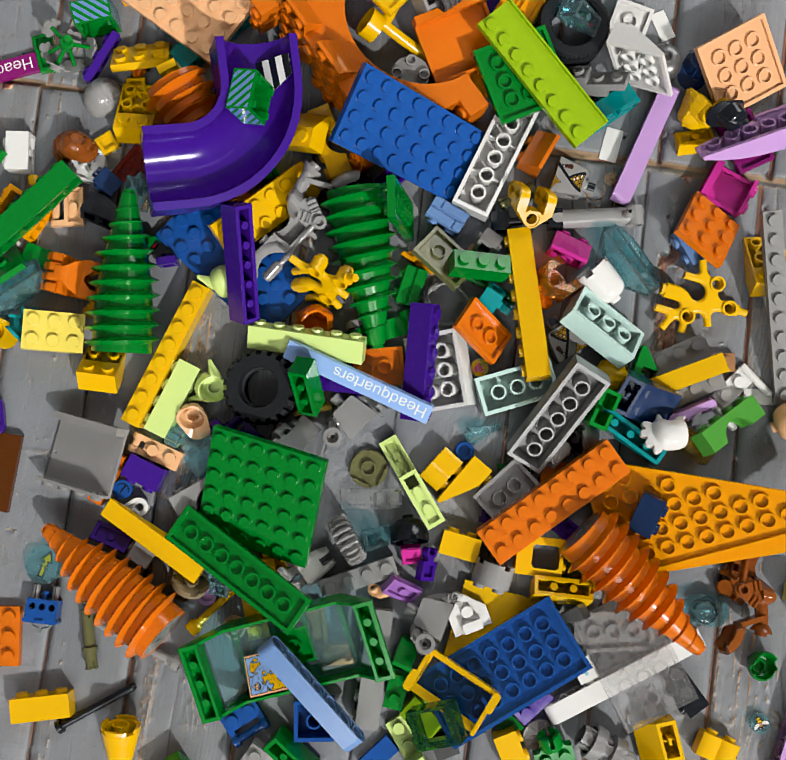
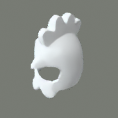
M657 414L654 422L644 421L641 423L643 430L639 436L646 439L644 445L647 448H652L653 453L656 455L661 453L662 450L673 451L686 447L689 435L687 424L684 421L686 417L678 416L673 420H665Z

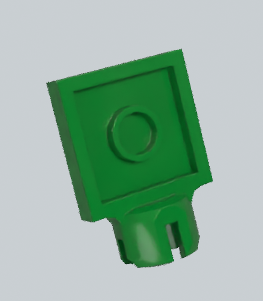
M548 727L550 736L547 737L544 728L539 731L537 735L539 748L532 751L534 760H576L571 741H563L557 728Z

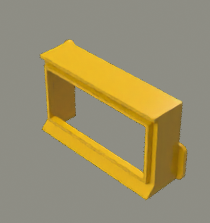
M436 648L430 654L425 655L417 670L412 669L403 683L405 690H411L467 729L471 736L476 734L487 714H491L501 699V692ZM433 656L492 695L476 724L417 683Z

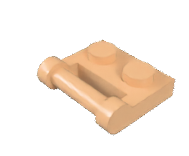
M77 187L64 199V220H60V203L52 210L50 227L86 226V220L80 218V207L85 200V188Z

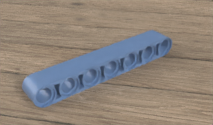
M273 635L257 648V653L263 662L344 751L350 752L365 740L364 733L277 636Z

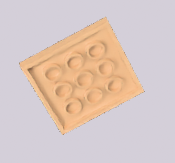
M760 13L694 48L713 104L722 97L730 100H743L744 108H747L786 87V77L765 13Z

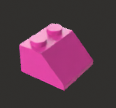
M557 230L551 239L545 255L580 270L587 263L592 246L582 238L576 239L571 237V234L565 230Z

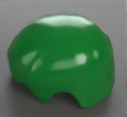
M758 650L753 652L747 660L750 676L758 681L771 679L775 671L778 670L776 666L778 658L768 651Z

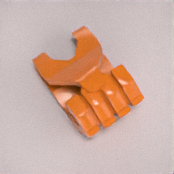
M49 252L47 259L50 262L46 261L44 264V269L48 271H43L42 279L45 282H41L40 289L62 296L91 301L86 297L96 294V291H92L88 282H90L93 276L99 275L91 267L101 263L91 260L74 259L64 253Z

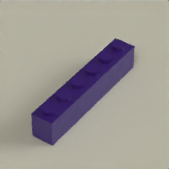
M236 200L221 203L220 206L230 320L245 325L260 320L253 215L251 203Z
M411 302L403 391L431 403V398L434 394L432 386L436 374L434 365L438 353L436 344L439 338L438 322L441 318V310L438 304ZM400 413V419L418 421L412 417Z

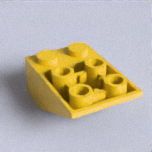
M123 83L113 123L117 143L140 144L139 135L142 126L155 125L154 117L156 114L149 113L146 110V105L150 100L147 92L152 85H144L143 87L145 88L141 91L140 84L127 85Z
M743 237L745 282L749 296H765L761 237Z

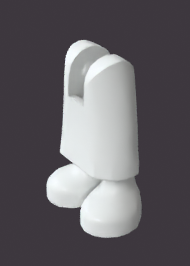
M325 546L310 552L308 564L305 568L294 565V567L289 569L280 567L277 569V572L289 582L296 575L300 574L301 577L291 583L301 590L305 584L309 588L314 585L337 562L333 557L321 564L319 559L329 553V549Z

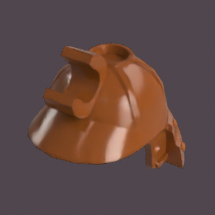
M73 129L63 131L57 135L56 139L53 140L52 153L57 162L61 160L65 162L75 160L89 163L97 157L98 146L86 134Z

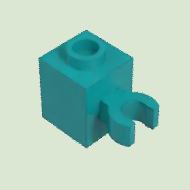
M490 281L479 298L480 302L492 314L498 308L508 316L514 306L510 302L503 300L507 291Z

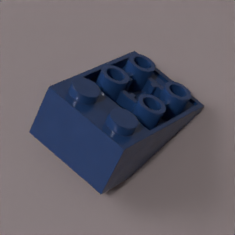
M628 369L616 390L617 393L623 396L615 412L639 422H654L657 414L663 419L668 420L681 400L682 395Z

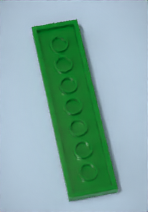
M191 505L185 507L165 536L167 540L286 634H290L313 601Z

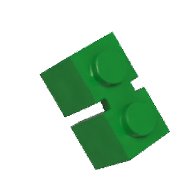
M607 388L581 422L606 432L614 415L605 413L603 410L616 411L623 395Z

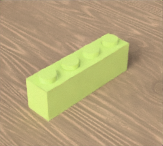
M179 359L178 362L175 361L171 367L172 374L170 378H167L162 385L163 391L161 395H158L153 402L155 407L152 413H148L144 420V429L164 439H169L177 423L176 416L183 405L187 404V398L191 396L196 380L204 370L182 359Z

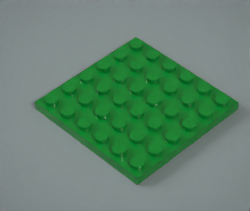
M216 424L213 426L200 513L245 548L305 568L310 555L329 459Z

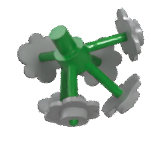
M53 17L45 21L41 32L46 37H51L55 33L60 39V44L57 46H52L50 42L39 45L40 55L46 59V63L50 64L49 69L53 70V73L57 72L59 74L61 71L78 74L81 70H84V59L75 58L73 52L77 50V47L84 48L86 57L92 59L97 50L95 38L88 37L87 42L82 44L80 41L82 36L79 32H74L72 29H68L67 33L63 32L60 34L58 32L61 26L60 20ZM61 49L60 55L58 57V50ZM65 52H68L70 60H67L63 63L65 69H63L62 67H60V63L64 57Z

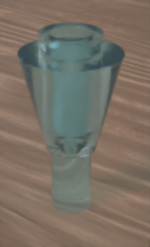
M499 423L490 426L467 427L465 438L468 443L474 446L490 435V433L501 430Z

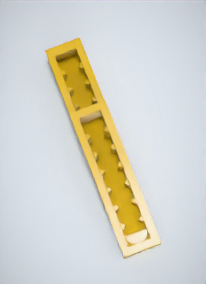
M719 352L652 377L650 380L672 391H676L730 370L723 352Z
M110 498L100 515L193 584L198 580L204 568L165 538L166 532L114 498Z

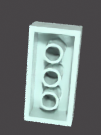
M586 286L571 298L559 321L618 369H621L635 358L645 334L610 305L599 299Z
M550 357L551 376L549 380L525 382V376H521L520 366L473 379L483 417L540 401L556 380Z

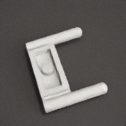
M743 363L725 380L726 387L712 392L709 396L715 399L717 406L713 407L712 412L720 416L722 414L720 411L730 405L752 382L766 397H770L773 392ZM728 423L727 427L731 431L737 429L736 424Z

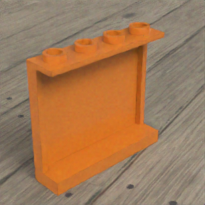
M462 0V2L453 6L447 12H442L439 8L413 17L411 24L434 83L450 81L466 73L470 78L471 75L476 73L480 76L472 52L491 45L477 28V24L490 14L486 0Z

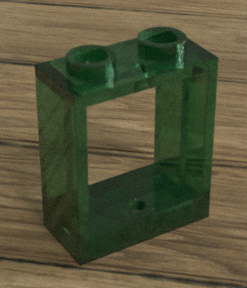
M455 697L414 705L405 713L406 723L410 727L412 741L416 746L417 752L462 745L468 737ZM442 709L450 735L428 739L420 714Z

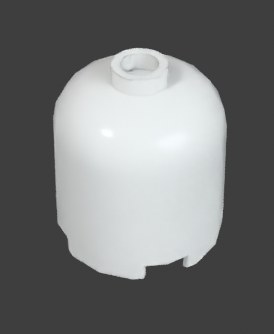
M603 256L595 261L597 265L592 269L588 266L576 277L575 282L581 289L586 286L603 302L613 305L621 299L619 295L624 289V282L606 256Z

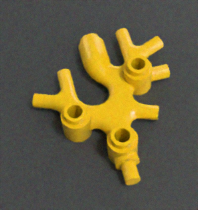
M321 253L315 255L310 263L302 261L293 254L288 259L289 262L297 266L291 269L293 275L310 274L321 281L317 282L310 277H297L291 282L292 290L298 293L311 290L316 292L307 294L305 300L307 302L316 301L328 310L331 309L330 305L340 309L342 303L336 298L337 295L346 300L350 293L344 289L359 280L358 274H354L353 268L349 265L341 266L336 275L327 273L325 269L328 265V258Z
M705 259L698 260L699 272L697 274L684 271L682 277L683 279L700 283L704 287L705 294L701 300L692 299L689 293L681 286L666 282L661 283L659 294L662 297L678 301L679 307L675 309L656 303L653 309L665 314V318L658 325L660 329L664 331L676 319L679 322L677 332L684 334L687 324L695 320L696 313L701 314L703 327H711V315L714 312H719L721 315L736 317L740 315L746 317L748 310L741 308L739 304L732 300H721L718 293L725 288L726 282L720 276L709 275L707 260Z

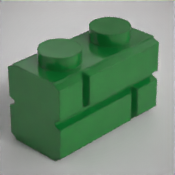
M406 264L405 269L401 268L398 279L401 280L399 287L395 286L394 292L396 293L392 294V297L395 298L394 303L410 308L411 302L418 303L428 271Z

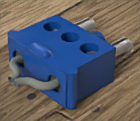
M34 584L33 595L27 598L22 621L30 622L31 627L37 629V633H43L44 630L50 629L52 625L62 622L60 616L63 600H59V586L53 587L52 599H49L50 591H43L42 598H39L41 585ZM33 623L48 624L49 626L43 627L40 630V628L34 625Z

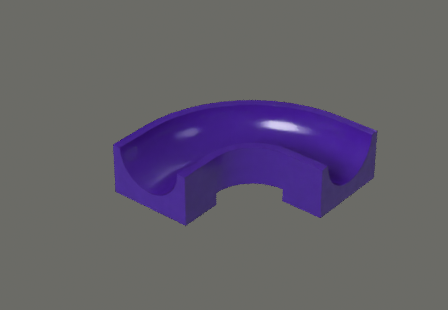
M288 33L281 39L259 44H235L225 41L223 36H215L209 50L214 90L216 91L214 108L206 116L194 122L142 126L139 137L151 217L190 214L195 211L218 207L221 203L231 202L255 187L279 163L294 137L302 107V73L296 33ZM288 53L292 73L274 91L273 97L270 100L269 117L266 120L265 126L243 124L226 108L234 68L256 69V63Z

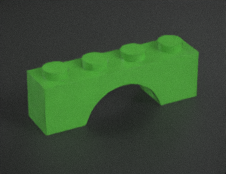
M743 395L733 401V406L728 405L720 411L722 413L720 416L716 414L708 420V425L703 424L695 429L696 434L690 438L703 457L716 453L728 443L726 429L729 422L744 428L766 414L753 395L745 398Z

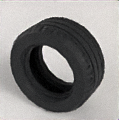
M546 0L542 5L534 28L545 24L557 57L565 66L586 65L602 49L610 30L609 13L606 11L607 9L604 4L601 3V0ZM575 9L595 17L599 21L593 36L588 41L580 45H569L559 40L552 29V21L556 16L563 13H572Z

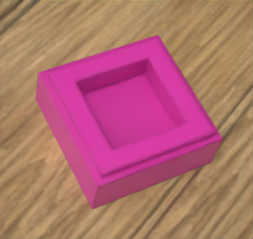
M420 543L400 545L402 565L418 564V560H421Z

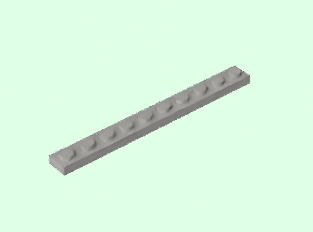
M782 209L760 212V227L773 392L772 400L773 404L780 405L786 403V258Z

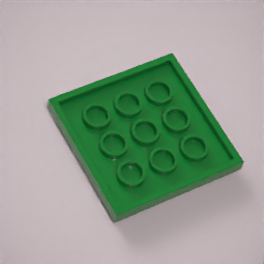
M545 24L536 27L537 32L556 54ZM491 45L472 52L500 126L543 110Z

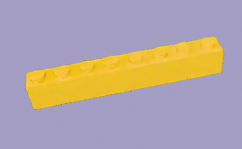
M528 227L507 229L506 236H503L504 248H508V254L506 255H511V274L508 276L509 284L513 285V290H510L511 302H515L513 318L518 322V327H515L516 339H520L521 345L518 346V356L523 359V365H520L521 376H525V382L549 380L551 370L531 229Z
M192 281L121 420L137 428H144V420L147 414L152 413L155 407L153 406L155 398L161 395L164 381L167 378L169 379L172 374V365L180 359L214 294L211 289Z

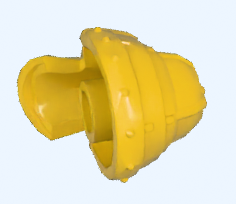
M693 88L686 89L681 107L677 113V119L682 127L691 130L702 128L709 130L710 126L706 124L708 112L721 101L730 99L721 97L712 105L711 101L702 93H698Z

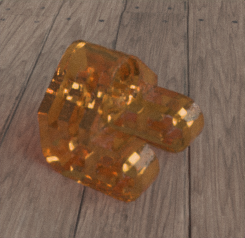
M560 254L548 261L537 271L539 291L543 295L553 298L557 304L582 287L577 278L566 285L563 277L556 271L565 263Z

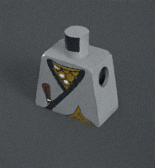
M561 156L549 188L559 198L578 200L582 192L592 195L596 184L586 181L587 169Z
M556 316L546 321L551 330L546 335V342L556 364L561 363L588 345L563 324L561 325Z

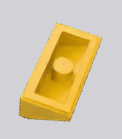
M712 129L674 133L677 156L696 154L695 147L715 137Z

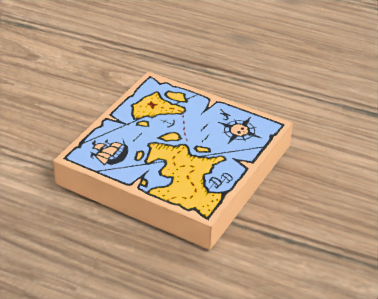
M258 654L244 657L250 698L288 689Z

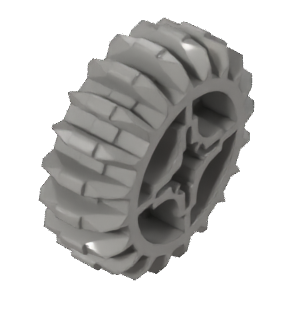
M341 513L328 521L330 532L347 563L351 566L361 563L366 559L367 554L348 517Z

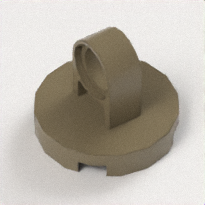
M174 570L170 583L174 593L176 592V599L180 602H187L189 599L193 600L203 597L210 587V583L207 580L208 574L203 571L198 580L193 584Z

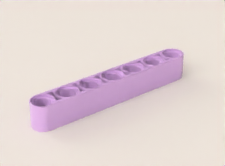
M672 86V97L659 93L655 94L613 187L609 200L624 207L628 206L680 89Z

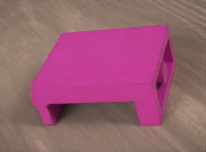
M717 160L712 164L698 191L724 213L733 218L741 214L744 215L749 207V204H747L749 199L753 198L758 191L756 186L759 181L754 180L751 182L724 167L726 162Z

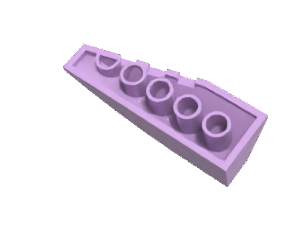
M786 104L755 115L754 120L748 124L742 125L734 131H725L724 136L720 138L714 137L695 147V151L703 160H734L786 149Z

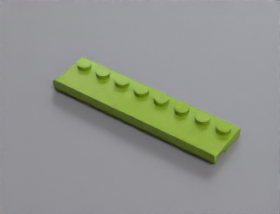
M513 0L506 1L477 24L479 31L574 149L608 122V119Z

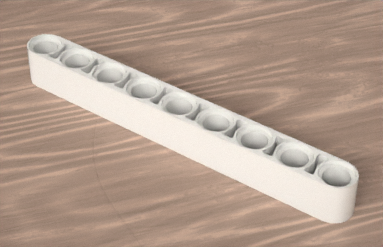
M694 626V628L697 630L698 635L703 640L704 646L706 647V643L702 638L698 628ZM668 638L653 646L654 650H645L598 674L599 677L595 678L593 683L589 685L579 684L554 697L544 707V710L552 725L559 724L693 654L676 642L672 643V640Z

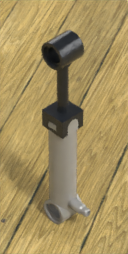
M643 205L569 210L555 208L553 216L541 224H547V231L625 226L627 228L640 227L644 225ZM500 210L490 213L491 229L496 233H507L510 225H525L518 217L510 218L509 211Z

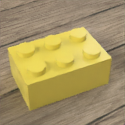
M24 309L21 349L83 355L85 328L83 327L86 324V314Z

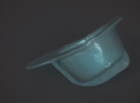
M705 594L689 596L685 600L683 608L684 613L690 615L691 623L707 627L723 625L728 620L730 614L729 606L725 600L717 596Z

